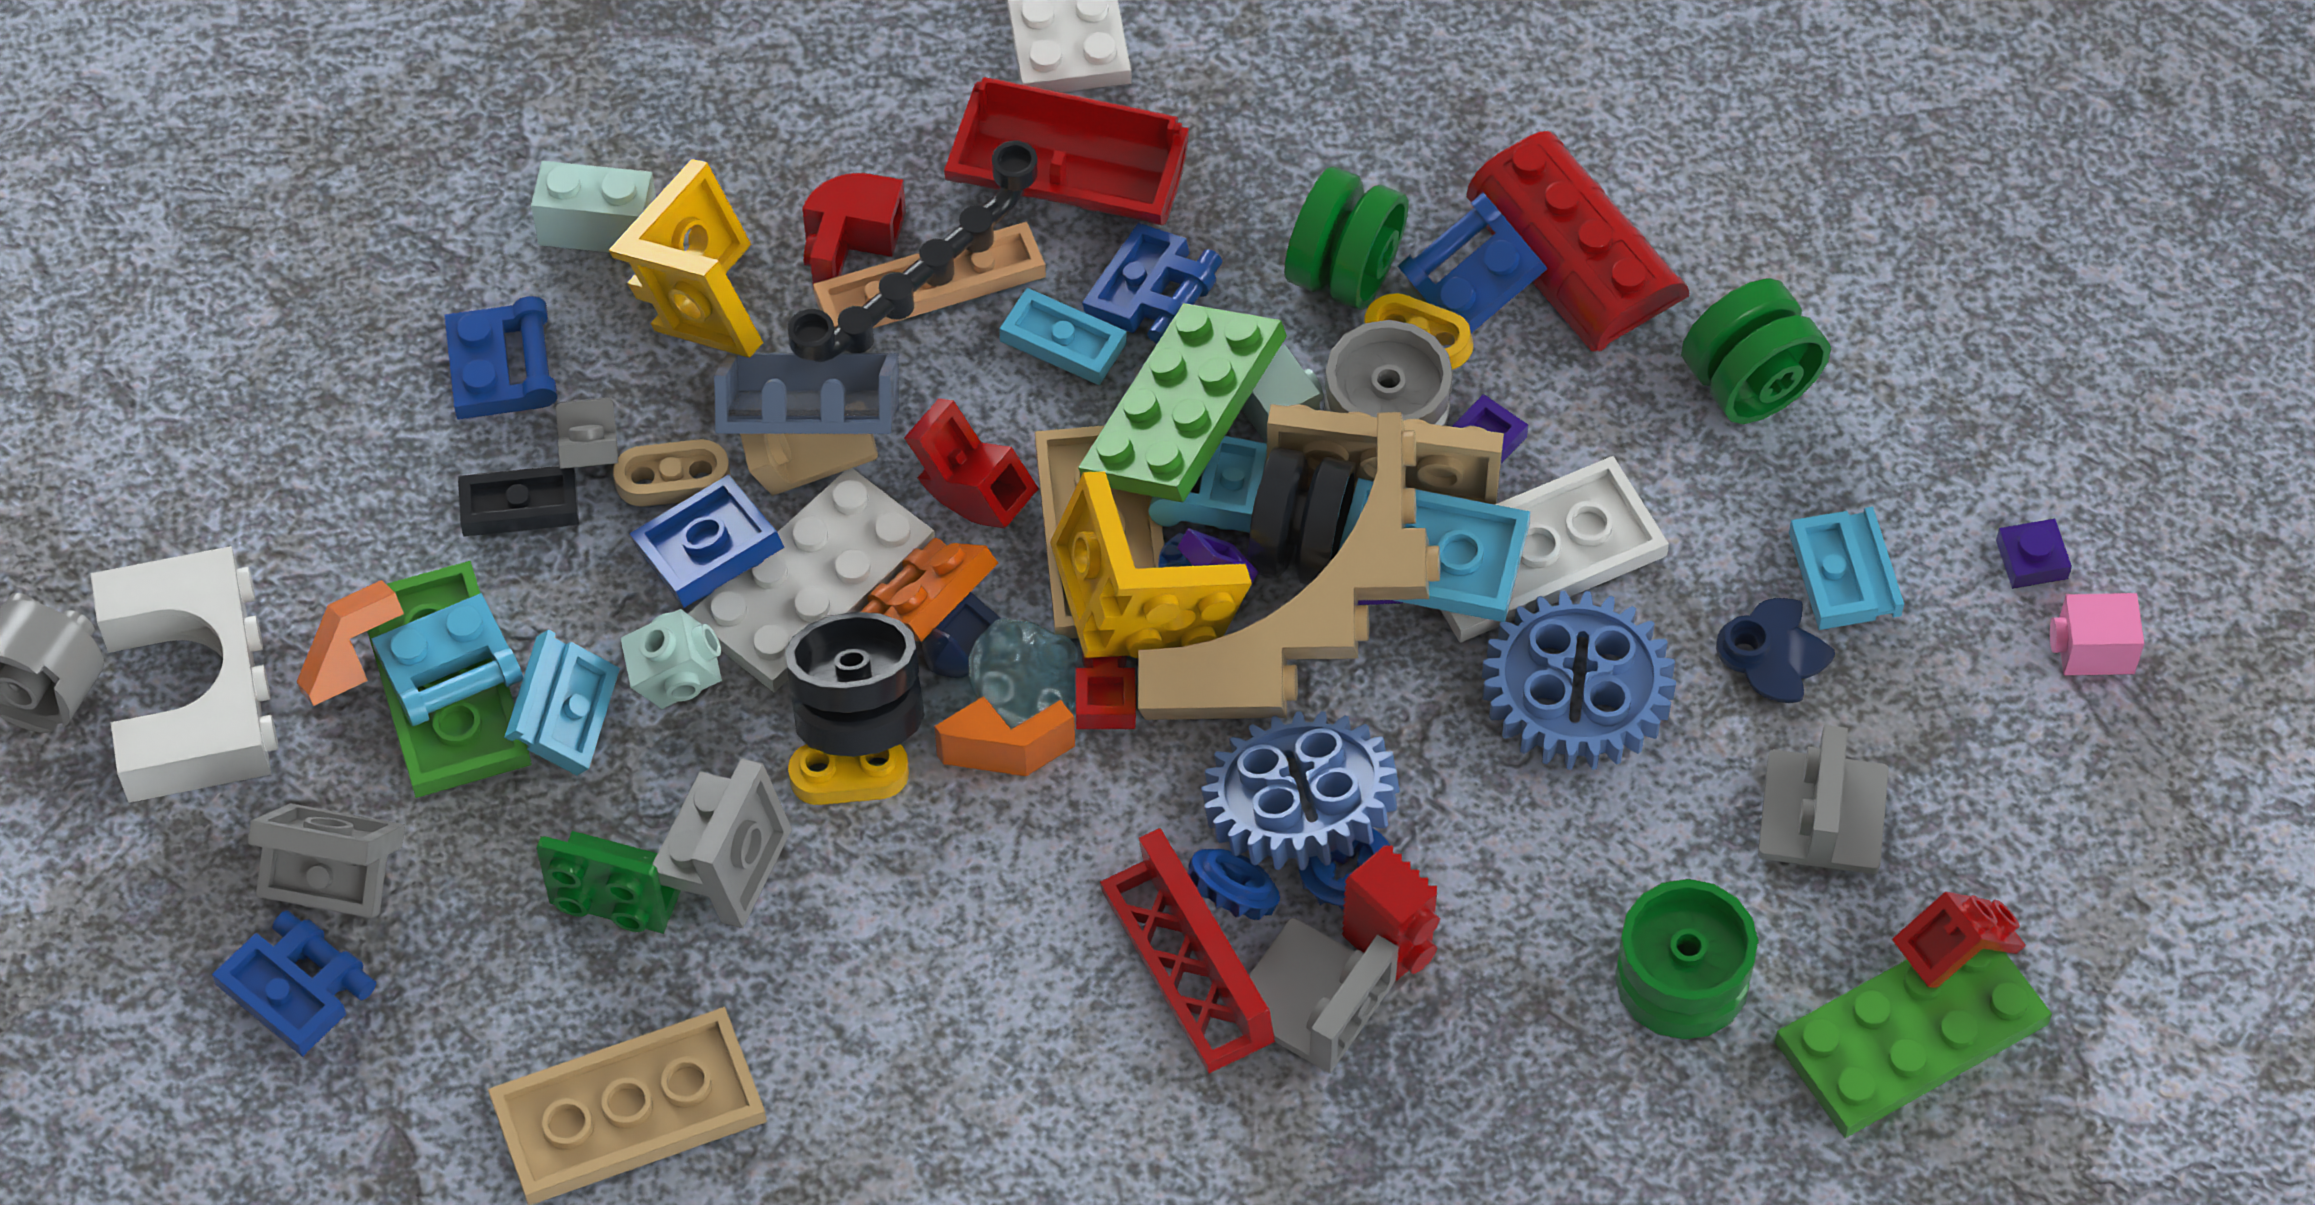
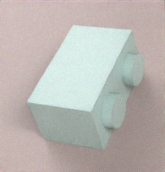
M542 161L531 203L538 245L610 253L609 249L656 199L652 172Z

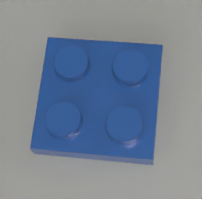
M729 474L629 533L637 550L683 608L700 598L710 595L718 587L748 569L758 566L766 558L785 548L776 529Z

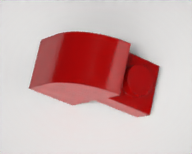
M849 173L831 178L812 191L806 199L802 211L806 238L803 263L804 266L811 267L813 284L841 276L849 249L893 257L906 214L903 179L868 173Z
M938 398L904 437L924 467V470L917 478L925 489L942 505L973 523L1005 529L1039 490L1014 449L1010 446L982 443L954 400Z

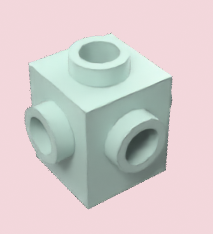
M682 609L662 614L656 617L652 623L621 637L630 687L661 709L678 701L690 700L696 697L701 690L722 681L717 657L721 654V647L715 632L709 625L699 623Z

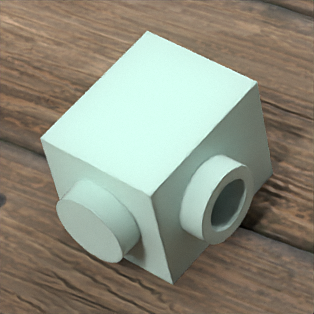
M1284 344L1280 346L1244 404L1242 411L1264 442L1267 443V422L1271 404L1282 406L1300 404L1309 406L1314 410H1320V401L1324 398L1323 389L1314 372L1310 369L1303 370Z

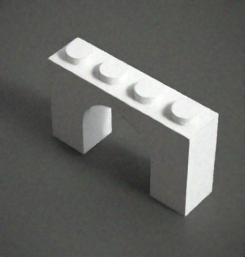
M232 546L90 573L97 624L108 653L167 641L185 640L206 645L223 658L222 667L216 681L204 695L194 702L171 711L110 722L117 774L128 803L272 775L268 752L278 750V740L272 715L262 716L260 702L271 699L265 666H255L253 652L263 650V643L257 616L247 617L245 605L247 602L255 601L254 586L249 567L238 568Z

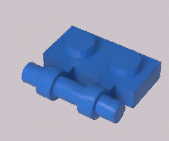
M1138 223L1083 300L1084 312L1131 333H1135L1145 317L1155 320L1147 335L1151 341L1157 344L1183 303L1194 305L1199 297H1205L1216 283L1215 273L1223 263V260L1218 253L1210 249L1204 250L1197 261L1188 259L1187 256L1190 252L1186 238ZM1170 281L1180 284L1172 297L1162 295Z
M286 910L277 916L272 925V929L283 937L277 944L272 946L258 933H255L212 976L218 988L303 1057L346 1015L343 1003L334 995L338 991L347 989L359 1000H364L374 991L376 981L363 971V963L349 951L340 953L324 940V931L311 920L305 919L301 921L289 910ZM309 958L322 970L311 978L295 963L300 959Z

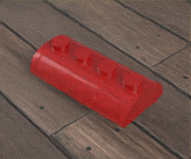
M983 77L981 82L977 81L972 89L944 168V175L947 181L999 190L1001 186L995 182L992 172L993 152L999 145L1005 142L1022 141L1033 147L1037 154L1038 175L1034 183L1023 190L1021 196L1076 206L1094 212L1100 211L1164 226L1171 212L1182 177L1187 154L1189 128L1182 127V123H1178L1177 116Z
M1541 131L1520 140L1489 159L1470 181L1466 193L1468 200L1472 202L1481 193H1484L1548 268L1532 283L1590 351L1604 350L1612 341L1689 297V288L1686 283L1674 273L1647 242L1645 236L1638 228L1633 226L1606 195L1604 189L1578 163L1556 134L1550 131ZM1487 225L1486 229L1493 236L1495 232L1489 225Z

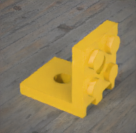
M691 159L614 243L609 252L614 259L628 262L631 265L635 275L627 284L636 299L653 304L658 315L650 324L655 332L748 358L764 343L726 275L729 269L752 244L709 164ZM691 228L688 237L689 248L684 251V238L687 231Z
M1083 472L1050 541L1085 658L1110 656L1138 658L1139 650L1184 647L1223 637L1252 584L1246 564L1135 569L1106 472Z

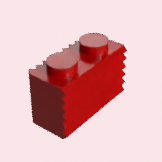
M1383 846L1351 873L1345 881L1347 884L1344 887L1346 890L1344 895L1346 897L1344 898L1345 903L1343 906L1345 909L1343 912L1345 914L1342 917L1344 918L1342 922L1344 926L1342 927L1343 933L1341 935L1363 953H1365L1377 935L1398 946L1397 981L1408 971L1412 974L1421 971L1436 954L1437 946L1433 943V932L1440 922V917L1435 914L1437 886L1428 885V878L1419 877V870L1411 869V862L1402 861V854H1394L1393 846Z

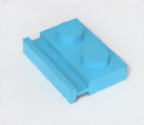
M1873 507L1864 508L1863 513L1849 515L1848 511L1791 520L1789 536L1819 630L1876 621V617L1879 615L1892 614L1893 618L1902 616L1904 601Z
M548 629L536 637L504 738L510 741L517 739L527 744V750L577 776L590 767L620 668L573 642L567 644L555 638L556 633Z

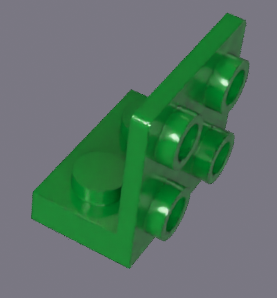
M575 831L571 832L568 842L547 836L540 837L536 849L549 904L555 905L560 911L568 915L584 917L590 914L612 920L617 926L631 932H642L647 929L664 934L681 890L660 885L657 867L652 865L658 853Z

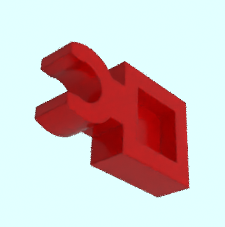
M1082 650V663L1085 668H1076L1075 670L1076 729H1136L1135 668H1125L1127 656L1085 658Z

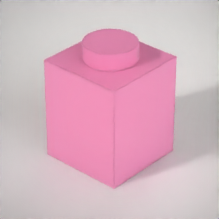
M2137 593L2066 594L2060 616L2053 617L2050 622L2051 650L2053 653H2061L2064 676L2135 674L2144 647Z

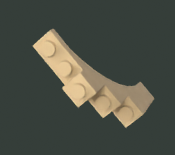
M1401 412L1377 413V473L1368 500L1354 529L1335 557L1317 578L1282 607L1242 630L1211 641L1184 647L1139 650L1138 709L1145 720L1271 718L1272 716L1287 718V701H1297L1298 696L1297 666L1287 665V660L1358 659V641L1369 640L1368 605H1358V600L1429 599V582L1440 581V547L1429 546L1426 528H1405V524H1416L1415 488H1405V466H1416L1415 430H1405Z

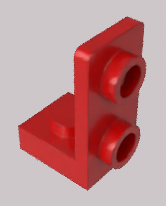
M1947 891L1891 939L1925 984L1932 988H1938L1981 949L2017 954L2026 946L2015 932L2020 927L2018 920L1999 900L1994 899L1991 902L1987 899L1978 898L1975 895L1967 896Z

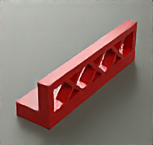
M1158 828L1139 837L1143 861L1100 881L1101 890L1205 1069L1210 1074L1275 1042L1270 1010L1161 828ZM1151 880L1158 892L1151 910L1126 904L1121 893ZM1165 906L1169 910L1170 914L1163 913ZM1138 922L1145 923L1143 931ZM1157 927L1182 932L1185 938L1178 955L1152 948L1150 943ZM1192 951L1198 960L1189 958ZM1164 967L1172 969L1170 977ZM1184 972L1210 979L1212 984L1205 1001L1179 994L1177 988ZM1219 996L1222 999L1225 1006L1216 1004ZM1191 1013L1199 1015L1197 1023ZM1211 1018L1235 1023L1242 1033V1036L1213 1050L1204 1035Z

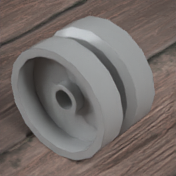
M1393 320L1365 323L1344 334L1330 351L1325 370L1326 395L1324 398V411L1338 413L1363 412L1372 417H1377V413L1401 412L1403 421L1420 419L1429 424L1448 426L1453 380L1449 355L1435 336L1414 324Z

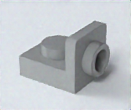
M611 398L557 403L556 419L560 469L618 463L614 405Z

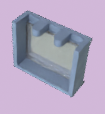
M727 353L714 375L715 434H891L895 412L899 411V353H841L825 362L805 360L794 353H754L750 358Z

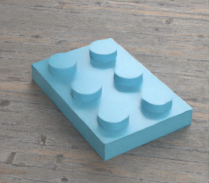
M1358 478L1339 550L1354 529L1368 500L1374 481ZM1415 489L1416 524H1405V528H1426L1429 546L1440 547V581L1429 582V599L1394 601L1505 622L1530 525V511Z

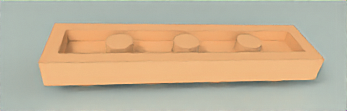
M1027 221L994 231V243L984 252L975 253L964 250L954 259L955 272L952 280L942 286H933L927 283L913 293V312L904 319L1045 278V262ZM919 253L813 284L814 296L819 309L831 317L834 329L837 328L838 316L844 309L851 306L862 307L879 293V282L885 275L892 272L903 273L920 259ZM884 317L873 328L900 320Z

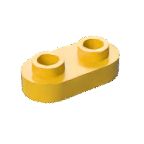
M1399 293L1387 294L1377 298L1366 310L1365 323L1393 320L1414 324L1435 336L1442 346L1452 345L1445 348L1449 355L1452 370L1463 365L1472 354L1473 340L1467 321L1459 314Z
M805 744L798 748L791 756L788 772L791 789L800 800L812 805H827L890 798L905 787L909 778L907 753L901 744L880 753L855 757L828 755ZM873 758H885L888 760L881 766H873L868 763ZM824 763L828 766L820 772L808 769L811 765Z

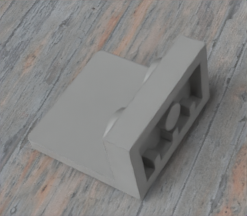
M1289 919L1249 975L1270 1010L1275 1042L1331 1074L1395 983L1398 946L1377 935L1365 953L1359 950L1353 951L1299 919Z

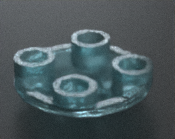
M1001 618L996 620L975 640L968 658L969 682L977 700L984 696L1005 723L1012 728H1015L1059 700L1071 711L1075 702V670L1077 668L1075 661L1078 656L1077 649L1070 638L1060 634L1055 635L1034 622Z

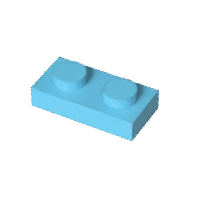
M1029 288L1025 289L999 328L1000 342L1099 386L1127 344L1125 330Z

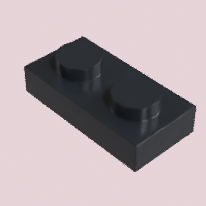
M560 466L458 476L460 525L463 537L579 525L577 480L574 467L560 469Z

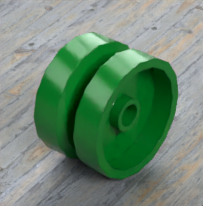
M1335 166L1327 168L1309 192L1296 220L1285 258L1284 276L1286 280L1312 292L1322 289L1329 283L1330 294L1334 301L1359 311L1367 308L1383 285L1400 246L1408 217L1409 200L1406 194L1381 184L1373 186L1364 194L1363 182L1360 176Z
M1766 278L1752 281L1729 292L1711 305L1692 325L1682 344L1681 357L1701 384L1710 386L1709 393L1728 419L1734 423L1747 424L1760 421L1783 410L1805 393L1819 378L1829 362L1831 346L1811 318L1801 316L1802 309L1798 302L1779 280Z
M1692 879L1663 882L1641 894L1626 913L1615 972V981L1620 1001L1635 1021L1658 1035L1683 1040L1710 1036L1731 1024L1746 1004L1755 963L1758 937L1752 916L1734 895L1715 884Z

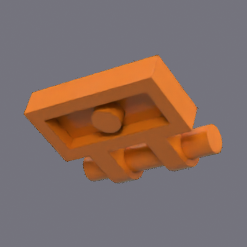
M935 537L922 550L914 549L902 561L903 569L888 584L880 583L868 595V604L860 612L880 613L900 620L913 632L915 641L922 642L994 569L998 562L986 545L961 543L946 545L942 540Z

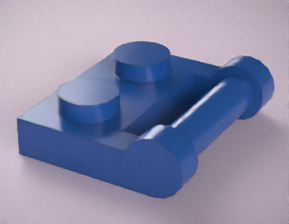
M1481 193L1470 203L1474 207L1420 254L1415 258L1409 255L1397 265L1429 304L1462 316L1469 324L1471 333L1548 269L1484 193ZM1489 225L1495 234L1435 284L1428 275Z
M527 296L518 299L513 305L444 314L453 401L457 420L548 407L556 402L558 397L556 381L549 376L543 327L548 321L545 300L536 296ZM521 331L527 379L522 384L511 385L505 333Z

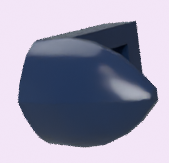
M970 592L922 641L921 648L925 661L931 672L950 678L966 677L1006 634L1010 625Z

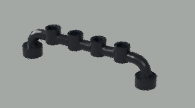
M1008 141L999 145L992 155L993 178L1001 186L996 194L983 206L974 205L964 209L959 217L960 225L945 238L930 239L923 243L919 250L920 259L903 273L892 272L885 275L879 282V293L862 307L851 306L844 309L838 316L837 328L834 329L831 317L821 310L806 309L796 313L788 323V338L792 352L802 359L816 362L831 360L845 350L850 353L866 352L874 343L873 326L884 317L894 320L908 317L914 310L913 293L925 283L933 286H942L949 283L954 277V259L964 250L975 253L988 250L994 243V225L1013 209L1020 199L1023 190L1032 185L1037 178V154L1033 147L1022 141Z

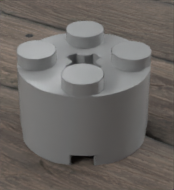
M12 593L7 601L0 606L1 718L21 728L41 733L53 732L57 725L61 723L63 728L69 724L104 668L102 652L91 637L95 628L88 618L72 610L64 611L62 614L48 606L36 603L32 598L21 593Z

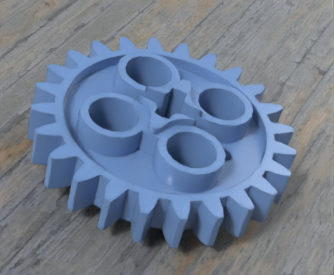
M1560 591L1558 606L1551 607L1546 599L1539 596L1536 600L1535 614L1521 606L1517 607L1515 625L1506 621L1500 622L1498 639L1489 640L1487 649L1488 659L1483 660L1482 678L1485 681L1482 697L1483 700L1492 701L1490 703V719H1505L1502 730L1504 739L1522 734L1521 753L1529 752L1536 745L1542 747V763L1546 765L1553 759L1556 753L1564 755L1566 769L1572 770L1575 765L1577 756H1585L1591 769H1597L1599 754L1606 753L1617 765L1621 763L1623 745L1639 754L1642 752L1643 735L1656 739L1659 734L1660 720H1668L1671 708V701L1669 700H1673L1676 681L1671 679L1673 678L1675 661L1674 659L1665 658L1667 640H1651L1655 623L1651 620L1636 626L1634 624L1636 614L1634 606L1627 608L1621 614L1614 612L1615 601L1613 596H1609L1601 607L1594 606L1590 591L1584 592L1580 604H1572L1566 591ZM1579 637H1585L1588 640L1581 715L1580 721L1573 723L1569 720L1576 644ZM1554 648L1561 651V653L1549 654L1542 651V649ZM1611 654L1618 656L1620 660L1610 661L1601 656ZM1539 698H1548L1554 700L1556 704L1544 705L1538 703L1536 700ZM1608 705L1616 710L1605 712L1597 709L1595 706Z
M1298 711L1293 717L1292 724L1286 725L1277 716H1272V729L1266 731L1252 724L1249 726L1251 736L1249 740L1246 741L1234 736L1229 738L1232 753L1216 751L1214 754L1216 767L1205 770L1207 785L1202 786L1204 807L1208 826L1215 829L1218 843L1229 841L1231 853L1234 856L1249 850L1251 864L1257 865L1267 856H1272L1276 870H1280L1288 858H1296L1299 869L1305 870L1309 857L1318 856L1320 861L1327 866L1331 864L1330 852L1338 849L1349 857L1354 855L1352 841L1356 839L1363 843L1371 844L1374 841L1371 827L1387 828L1388 819L1386 812L1397 810L1395 794L1400 793L1392 751H1386L1384 738L1382 736L1371 738L1369 726L1366 724L1358 726L1351 731L1349 716L1344 715L1333 725L1328 724L1325 711H1321L1313 722H1305L1302 712ZM1286 758H1293L1296 762L1307 801L1311 803L1315 822H1309L1305 817L1300 794L1294 778L1290 776Z

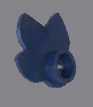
M1773 598L1759 603L1750 616H1739L1725 624L1719 631L1716 641L1717 654L1728 668L1745 673L1749 684L1755 692L1765 698L1781 703L1802 701L1804 697L1802 679L1812 677L1824 670L1833 661L1835 650L1820 638L1799 628L1803 612L1802 601L1788 598ZM1739 644H1748L1752 646L1754 650L1745 651L1736 646Z

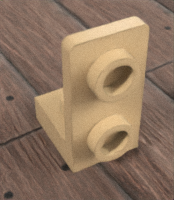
M858 405L845 410V415H868V412L863 406ZM740 434L749 472L772 496L874 461L878 457L873 434Z

